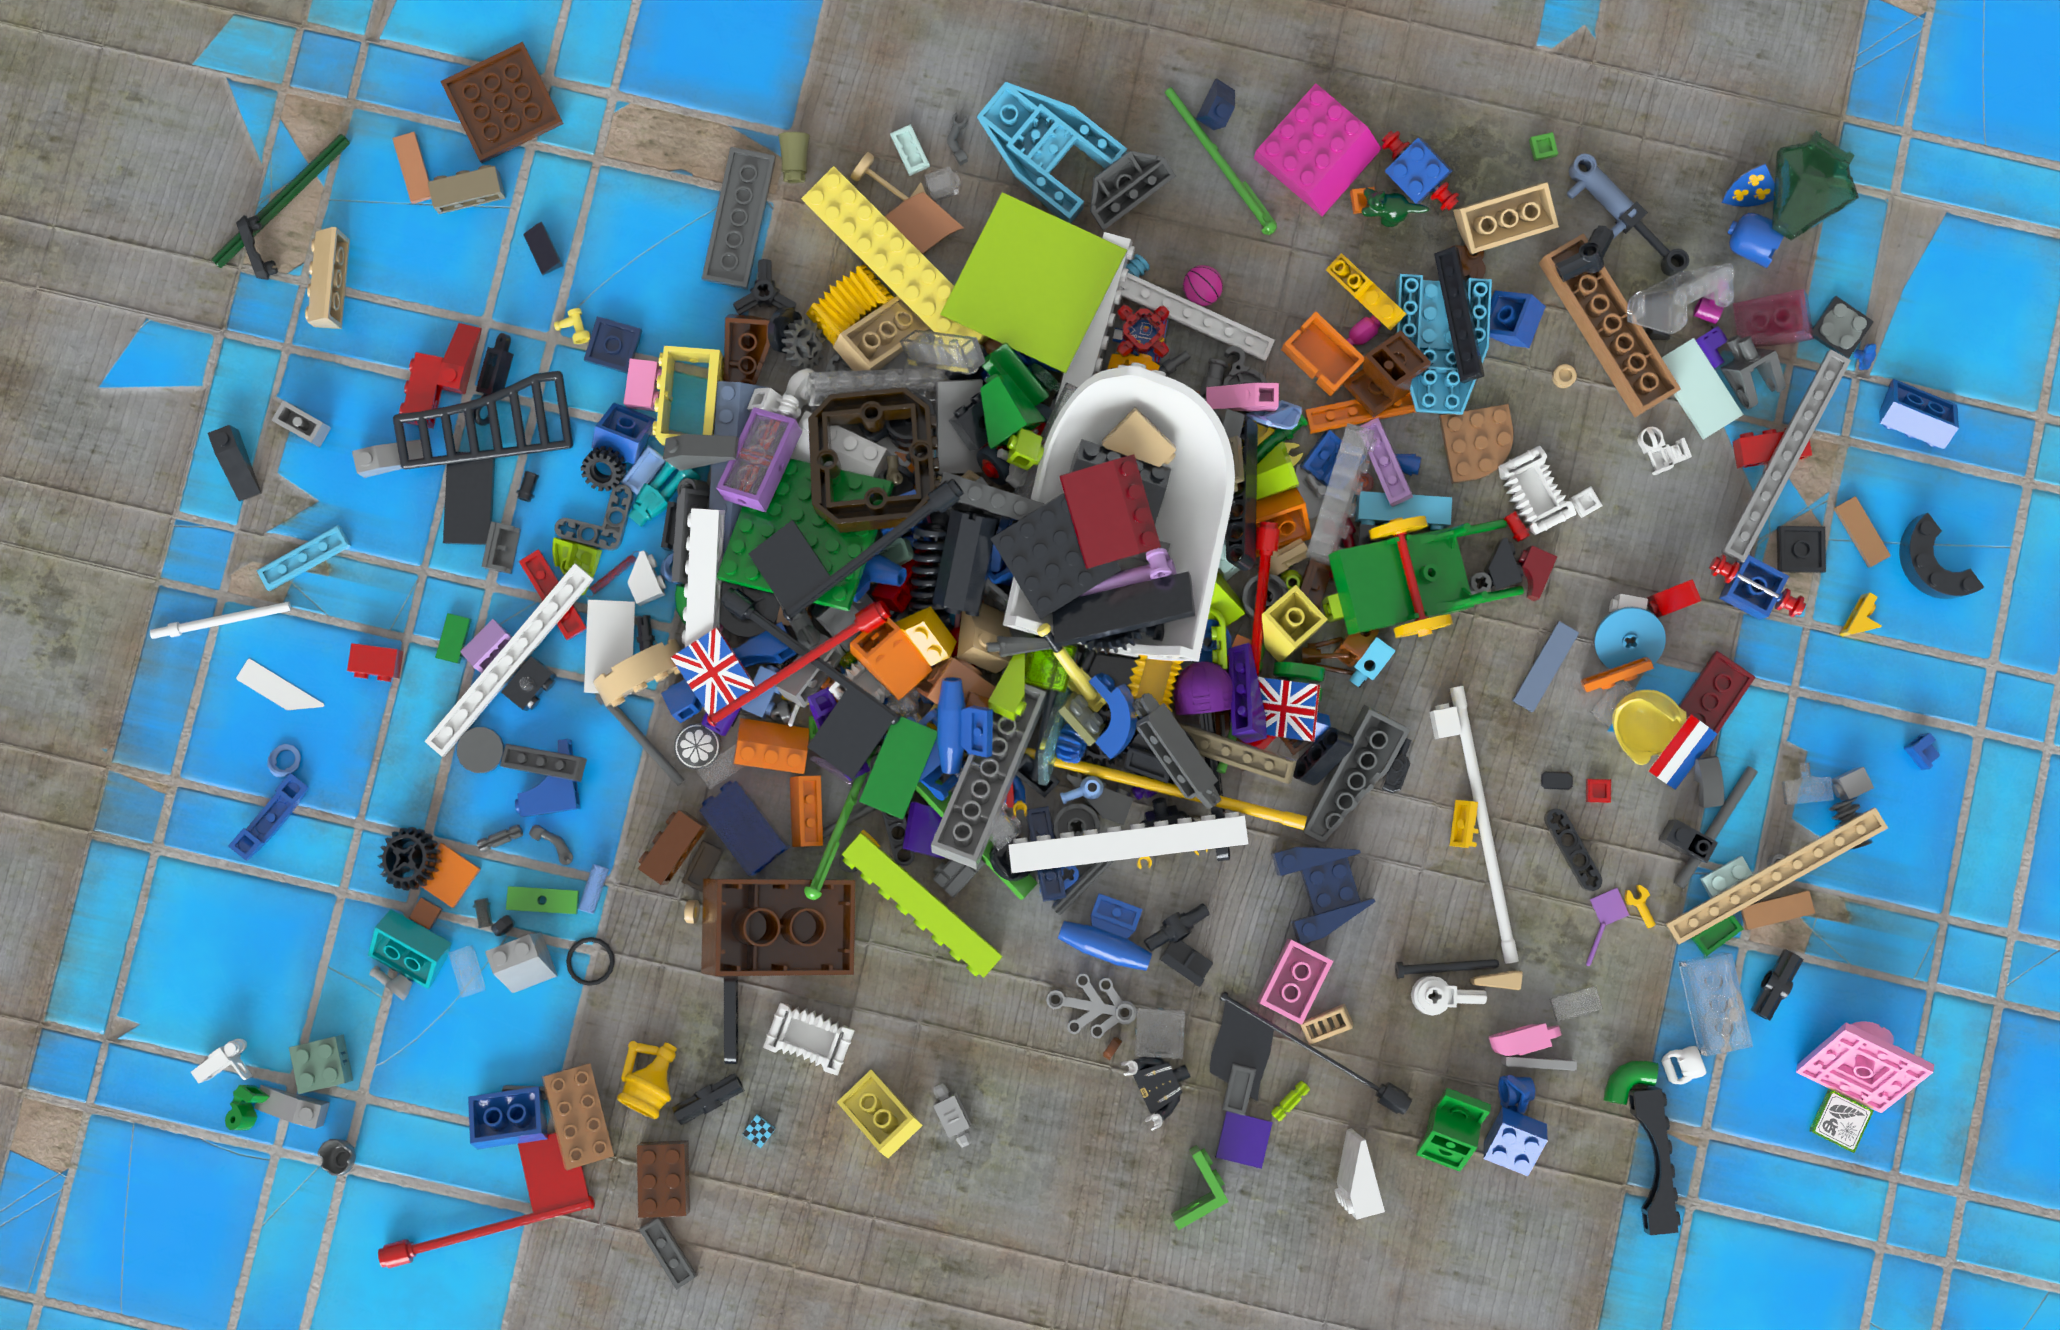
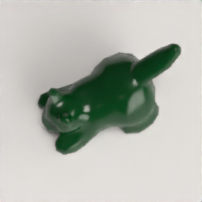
M1370 188L1364 189L1367 205L1362 208V215L1365 217H1381V224L1383 226L1395 227L1398 223L1405 220L1408 213H1424L1429 211L1428 206L1409 203L1406 197L1400 193L1385 194V191L1377 192Z

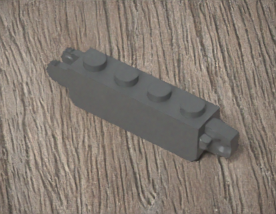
M1143 694L1141 698L1134 699L1132 705L1140 718L1136 722L1137 730L1183 796L1188 799L1197 797L1207 809L1214 807L1222 800L1214 786L1218 779L1192 744L1186 732L1178 724L1172 712L1164 703L1159 705L1152 694Z

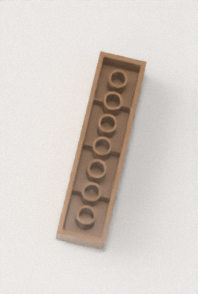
M1583 233L1544 256L1538 264L1635 418L1680 391L1681 388L1605 266L1599 272H1584L1565 282L1560 279L1555 265L1579 253V248L1588 242Z

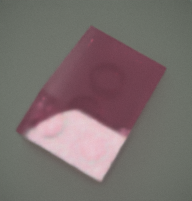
M1804 289L1733 303L1737 335H1741V339L1751 336L1755 347L1792 344L1814 339L1808 295Z

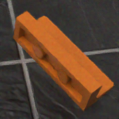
M821 776L790 777L792 847L823 846Z

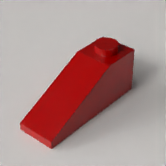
M458 323L442 360L436 383L443 390L466 394L482 328Z
M916 549L914 553L933 554L931 550ZM911 559L901 565L907 570V577L903 585L894 586L878 583L871 594L876 602L883 601L889 610L903 613L912 599L910 591L918 588V586L911 584V578L926 576L925 574L913 573L911 567L913 565L932 566L934 562H918Z
M1693 579L1647 597L1649 601L1647 606L1649 611L1659 618L1702 600Z

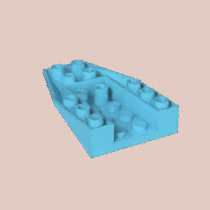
M1400 274L1395 281L1396 304L1406 315L1396 325V333L1401 330L1431 361L1430 367L1414 377L1411 382L1410 394L1415 411L1462 415L1476 379L1466 383L1460 382L1440 281L1423 280V275ZM1469 278L1465 283L1483 363L1489 348L1492 279Z

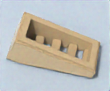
M1514 970L1470 978V983L1479 986L1520 990L1523 972Z
M1342 1004L1305 1020L1301 1027L1308 1044L1311 1045L1350 1030L1354 1024L1346 1005ZM1339 1013L1341 1014V1017L1344 1021V1024L1342 1025L1340 1024L1337 1017V1014ZM1329 1017L1332 1018L1333 1023L1335 1025V1028L1333 1029L1331 1028L1330 1023L1327 1019ZM1321 1020L1323 1021V1024L1326 1028V1032L1324 1033L1319 1024V1021ZM1311 1024H1314V1027H1315V1029H1316V1031H1317V1034H1318V1035L1315 1036V1037H1314V1035H1313V1033H1312V1030H1311V1028H1310V1026H1309V1025H1311Z

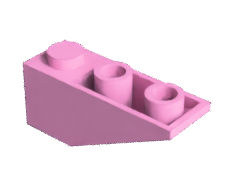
M1247 383L1206 387V402L1212 409L1276 412L1279 406V383Z

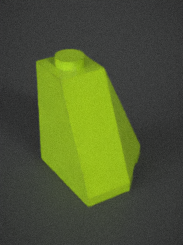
M1284 442L1279 443L1257 464V501L1299 487V482Z
M1218 571L1210 608L1220 611L1225 619L1226 626L1244 615L1245 610L1240 598ZM1209 613L1208 619L1218 621L1215 615Z

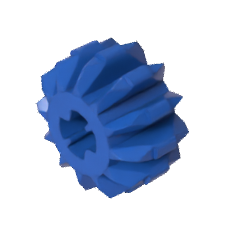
M1069 723L1064 725L1060 736H1058L1057 748L1055 750L1057 758L1064 762L1075 764L1081 760L1086 750L1087 743Z

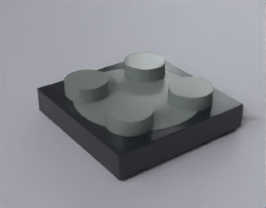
M1835 296L1815 323L1809 335L1829 349L1849 359L1874 321Z

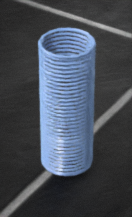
M592 864V870L590 871L584 888L585 891L578 906L579 910L592 914L595 913L594 911L601 896V890L609 872L608 868Z

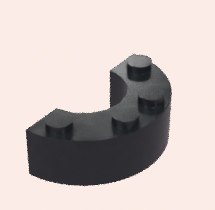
M1929 513L1917 516L1911 521L1902 535L1899 556L1906 577L1918 590L1935 598L1953 599L1975 593L1984 588L1971 568L1960 572H1951L1938 564L1934 556L1933 545L1936 537L1942 530Z

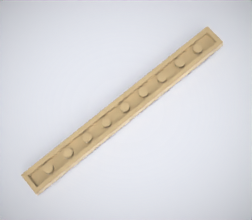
M1873 807L1665 924L1677 944H1681L1879 834L1888 827L1876 807Z

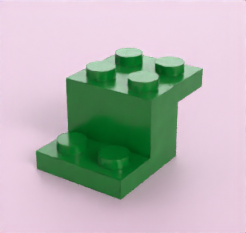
M1446 1088L1430 1111L1426 1135L1418 1145L1416 1155L1460 1172L1478 1148L1481 1124L1489 1115L1491 1104Z

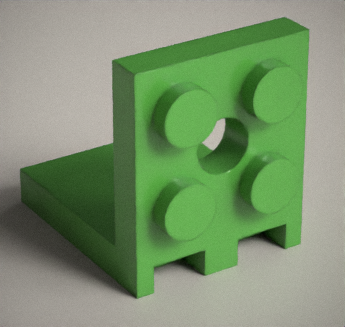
M1197 1145L1190 1148L1189 1151L1208 1183L1211 1192L1171 1214L1178 1230L1229 1202L1221 1188L1225 1185L1216 1169L1212 1171L1209 1167L1213 1162L1205 1148L1200 1150Z

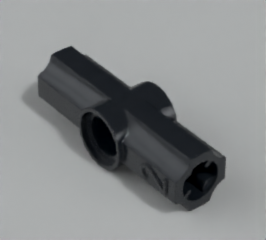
M1783 949L1774 968L1767 972L1761 982L1762 990L1751 1008L1753 1013L1769 1021L1772 1019L1781 1000H1784L1793 988L1792 980L1804 959L1787 949Z
M734 1073L714 1085L710 1084L695 1092L692 1097L673 1106L672 1110L680 1125H683L703 1113L705 1115L723 1105V1102L745 1090L739 1077Z

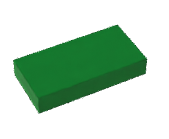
M447 613L435 658L460 664L462 657L460 651L465 646L472 619Z
M1731 915L1691 939L1702 954L1708 956L1744 928L1735 916Z

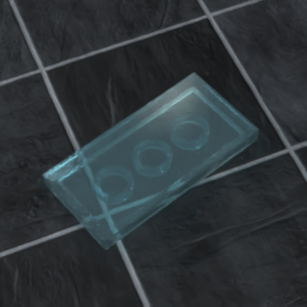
M1065 685L1064 690L1058 691L1038 751V783L1040 785L1047 786L1057 758L1055 750L1057 748L1058 736H1060L1064 725L1068 723L1058 711L1070 694V688Z

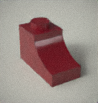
M1530 546L1526 550L1523 549L1518 558V562L1528 582L1526 598L1533 601L1540 599L1557 559V556L1535 546Z

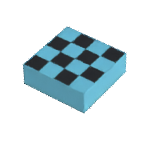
M757 1114L742 1134L762 1148L776 1128Z

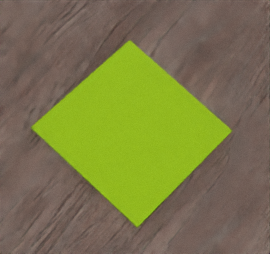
M1002 192L940 315L999 343H1008L1012 349L1066 373L1127 249Z

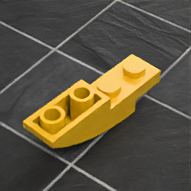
M1342 253L1327 267L1326 271L1390 331L1406 315L1393 300Z

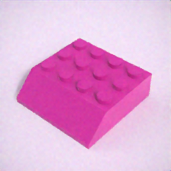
M1315 83L1260 145L1253 159L1323 217L1382 148L1363 122Z

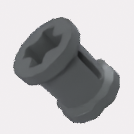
M1478 572L1468 579L1471 594L1488 591L1491 588L1492 581L1488 574ZM1480 579L1482 587L1478 589L1475 581Z

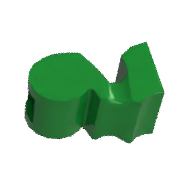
M239 1085L233 1091L234 1098L230 1103L232 1109L228 1111L225 1117V1124L229 1130L251 1129L257 1120V1114L252 1103H263L270 1097L255 1085Z

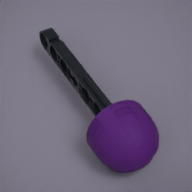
M1211 662L1193 663L1182 670L1174 684L1175 689L1173 693L1176 715L1199 714L1201 730L1216 734L1213 712L1231 709L1232 680L1229 674L1217 664ZM1205 757L1206 764L1212 769L1213 774L1218 779L1214 786L1218 794L1223 796L1221 773L1216 771L1219 761ZM1215 806L1211 808V815H1215V819L1225 818V809ZM1230 847L1216 848L1218 861L1230 860Z

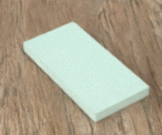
M1694 338L1662 357L1681 388L1674 396L1703 440L1744 415Z

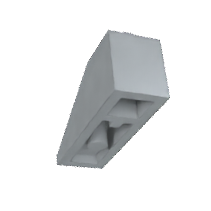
M406 441L409 460L423 458L421 441ZM397 443L375 445L352 451L356 472L364 478L402 469Z
M260 1085V1089L270 1097L263 1103H255L254 1109L288 1122L314 1129L324 1126L330 1102Z

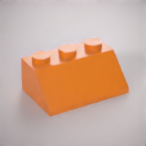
M1297 488L1257 501L1256 530L1259 527L1260 521L1278 523V529H1280L1279 550L1300 538L1302 541L1312 539L1306 503ZM1256 550V557H1259V550Z
M740 718L733 764L804 774L808 752L809 728Z

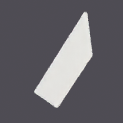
M251 659L246 661L236 677L238 681L286 710L324 707L322 702Z

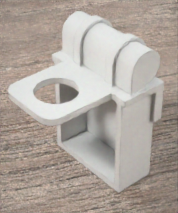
M235 1039L228 1042L225 1046L219 1047L208 1056L207 1060L191 1071V1074L198 1083L210 1080L232 1064L243 1080L251 1078V1072L240 1058V1053L246 1049L247 1042L244 1039ZM238 1064L244 1069L245 1073L239 1069Z

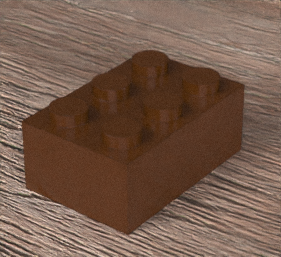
M678 810L677 813L673 812L666 821V824H668L667 828L663 832L659 831L652 841L655 845L649 852L646 850L638 861L640 863L638 870L660 885L669 884L708 828V826L686 811Z
M689 1140L641 1142L637 1145L638 1218L682 1217L689 1214Z

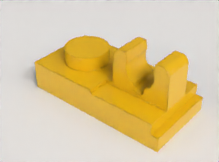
M1455 800L1449 846L1462 848L1477 846V843L1472 842L1473 833L1478 834V829L1474 828L1478 802Z

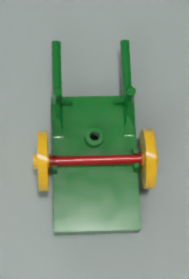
M1425 516L1406 519L1401 517L1392 519L1387 524L1369 530L1371 541L1392 539L1341 549L1328 554L1348 635L1408 623L1393 628L1395 637L1400 638L1418 634V637L1432 634V630L1453 624L1450 613L1472 608L1476 604L1522 595L1524 593L1522 586L1492 592L1483 591L1472 595L1457 537L1506 528V521L1500 519L1475 525L1464 523L1456 527L1416 535H1406L1427 527V520Z

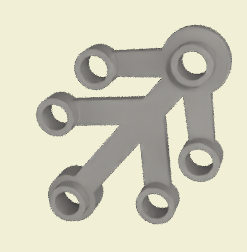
M1085 973L1077 975L1076 983L1079 987L1083 988L1091 1001L1066 997L1059 990L1050 991L1046 997V1002L1052 1009H1060L1062 1006L1088 1010L1087 1013L1077 1020L1073 1019L1068 1022L1067 1029L1071 1034L1079 1033L1083 1026L1102 1013L1112 1016L1103 1023L1094 1024L1091 1027L1090 1033L1096 1039L1101 1038L1104 1032L1117 1023L1129 1024L1136 1017L1135 1006L1129 1001H1122L1113 988V982L1106 977L1099 981V988L1108 994L1114 1005L1103 1003L1091 985L1089 976ZM1081 976L1087 978L1085 985H1081L1078 982ZM1105 980L1110 982L1108 989H1103L1101 986ZM1058 995L1060 997L1059 1003H1052L1051 997ZM1122 1008L1129 1010L1128 1016H1121L1120 1011ZM1075 1022L1079 1025L1077 1031L1070 1029L1071 1023ZM1095 1027L1102 1029V1033L1098 1036L1093 1034Z

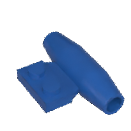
M875 555L866 563L853 601L858 602L870 589V581L894 586L903 585L907 577V570L882 555Z
M946 677L942 679L937 706V746L942 772L945 774H957L961 772L964 750L967 751V754L986 758L992 756L993 709L974 705L966 708L961 678Z
M1098 893L1090 915L1092 926L1064 921L1058 935L1059 940L1082 953L1118 966L1146 971L1152 956L1151 952L1128 940L1136 930L1143 909Z

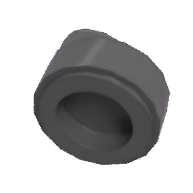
M784 700L777 703L778 708L771 711L770 717L774 721H783L784 724H788L793 711L789 702Z

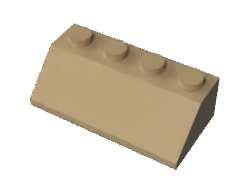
M1548 182L1531 185L1453 210L1458 231L1470 254L1559 227Z
M337 227L316 231L315 239L311 243L314 255L313 261L309 265L312 277L311 284H308L307 287L309 306L305 309V318L309 324L317 328L342 329L350 239Z

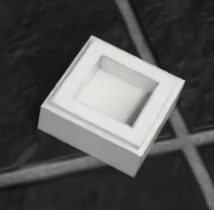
M1591 486L1570 498L1581 518L1603 506Z

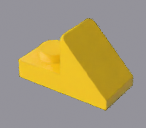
M1870 592L1861 595L1839 634L1847 636L1882 627L1867 617L1874 612L1876 608L1874 603L1878 597Z

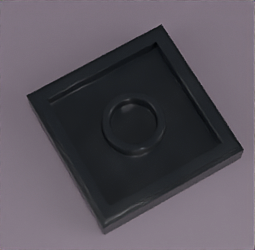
M1778 526L1777 570L1782 573H1825V526Z

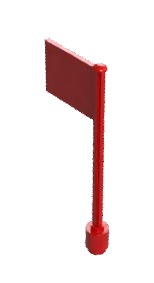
M556 1133L549 1134L546 1140L519 1143L518 1148L533 1213L417 1244L410 1243L408 1239L386 1244L378 1250L380 1265L382 1268L401 1266L412 1263L413 1257H416L418 1253L587 1208L592 1210L595 1207V1200L592 1196H589L583 1167L579 1166L569 1170L564 1168Z

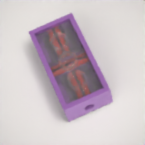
M753 407L738 441L736 459L728 462L717 485V490L724 500L762 512L767 511L802 434L796 419Z

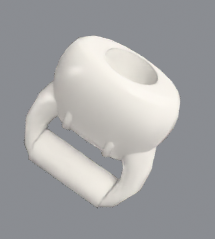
M1689 1046L1683 1050L1669 1051L1663 1056L1661 1061L1668 1081L1673 1084H1684L1693 1078H1699L1706 1074L1703 1060L1696 1046ZM1670 1057H1677V1062H1679L1682 1070L1681 1073H1683L1682 1078L1678 1079Z

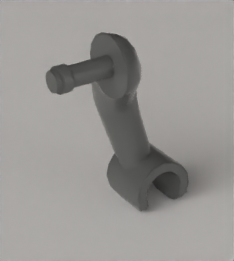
M534 825L531 828L529 835L533 839L540 841L542 837L555 845L561 864L568 865L572 862L573 855L561 837L539 825Z

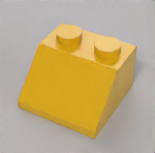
M931 606L894 622L930 666L951 657L957 641Z

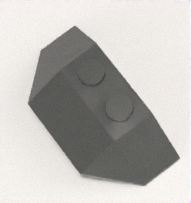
M1128 151L1093 177L1090 212L1104 231L1176 177L1165 157Z

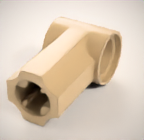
M1301 538L1280 550L1278 549V552L1273 551L1269 574L1278 576L1287 571L1290 566L1310 556L1308 548Z

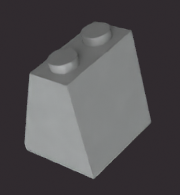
M542 932L529 934L485 951L493 974L512 993L558 976Z

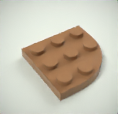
M1508 404L1464 411L1462 415L1446 414L1439 417L1452 484L1486 477L1497 470L1498 466L1502 465L1508 457L1513 444V426Z

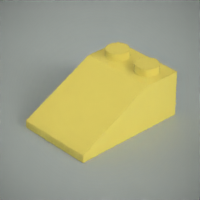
M870 1070L837 1101L839 1106L876 1149L887 1158L894 1154L923 1126L873 1070Z

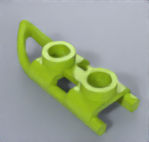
M1210 608L1209 613L1215 615L1219 622V625L1211 626V638L1216 640L1217 650H1212V662L1214 664H1221L1223 669H1228L1225 619L1220 611Z

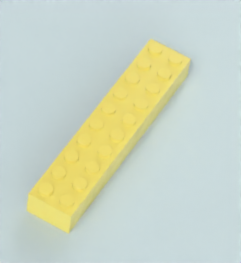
M834 166L801 198L960 359L979 343L983 345L989 339L987 336L940 315L954 285Z

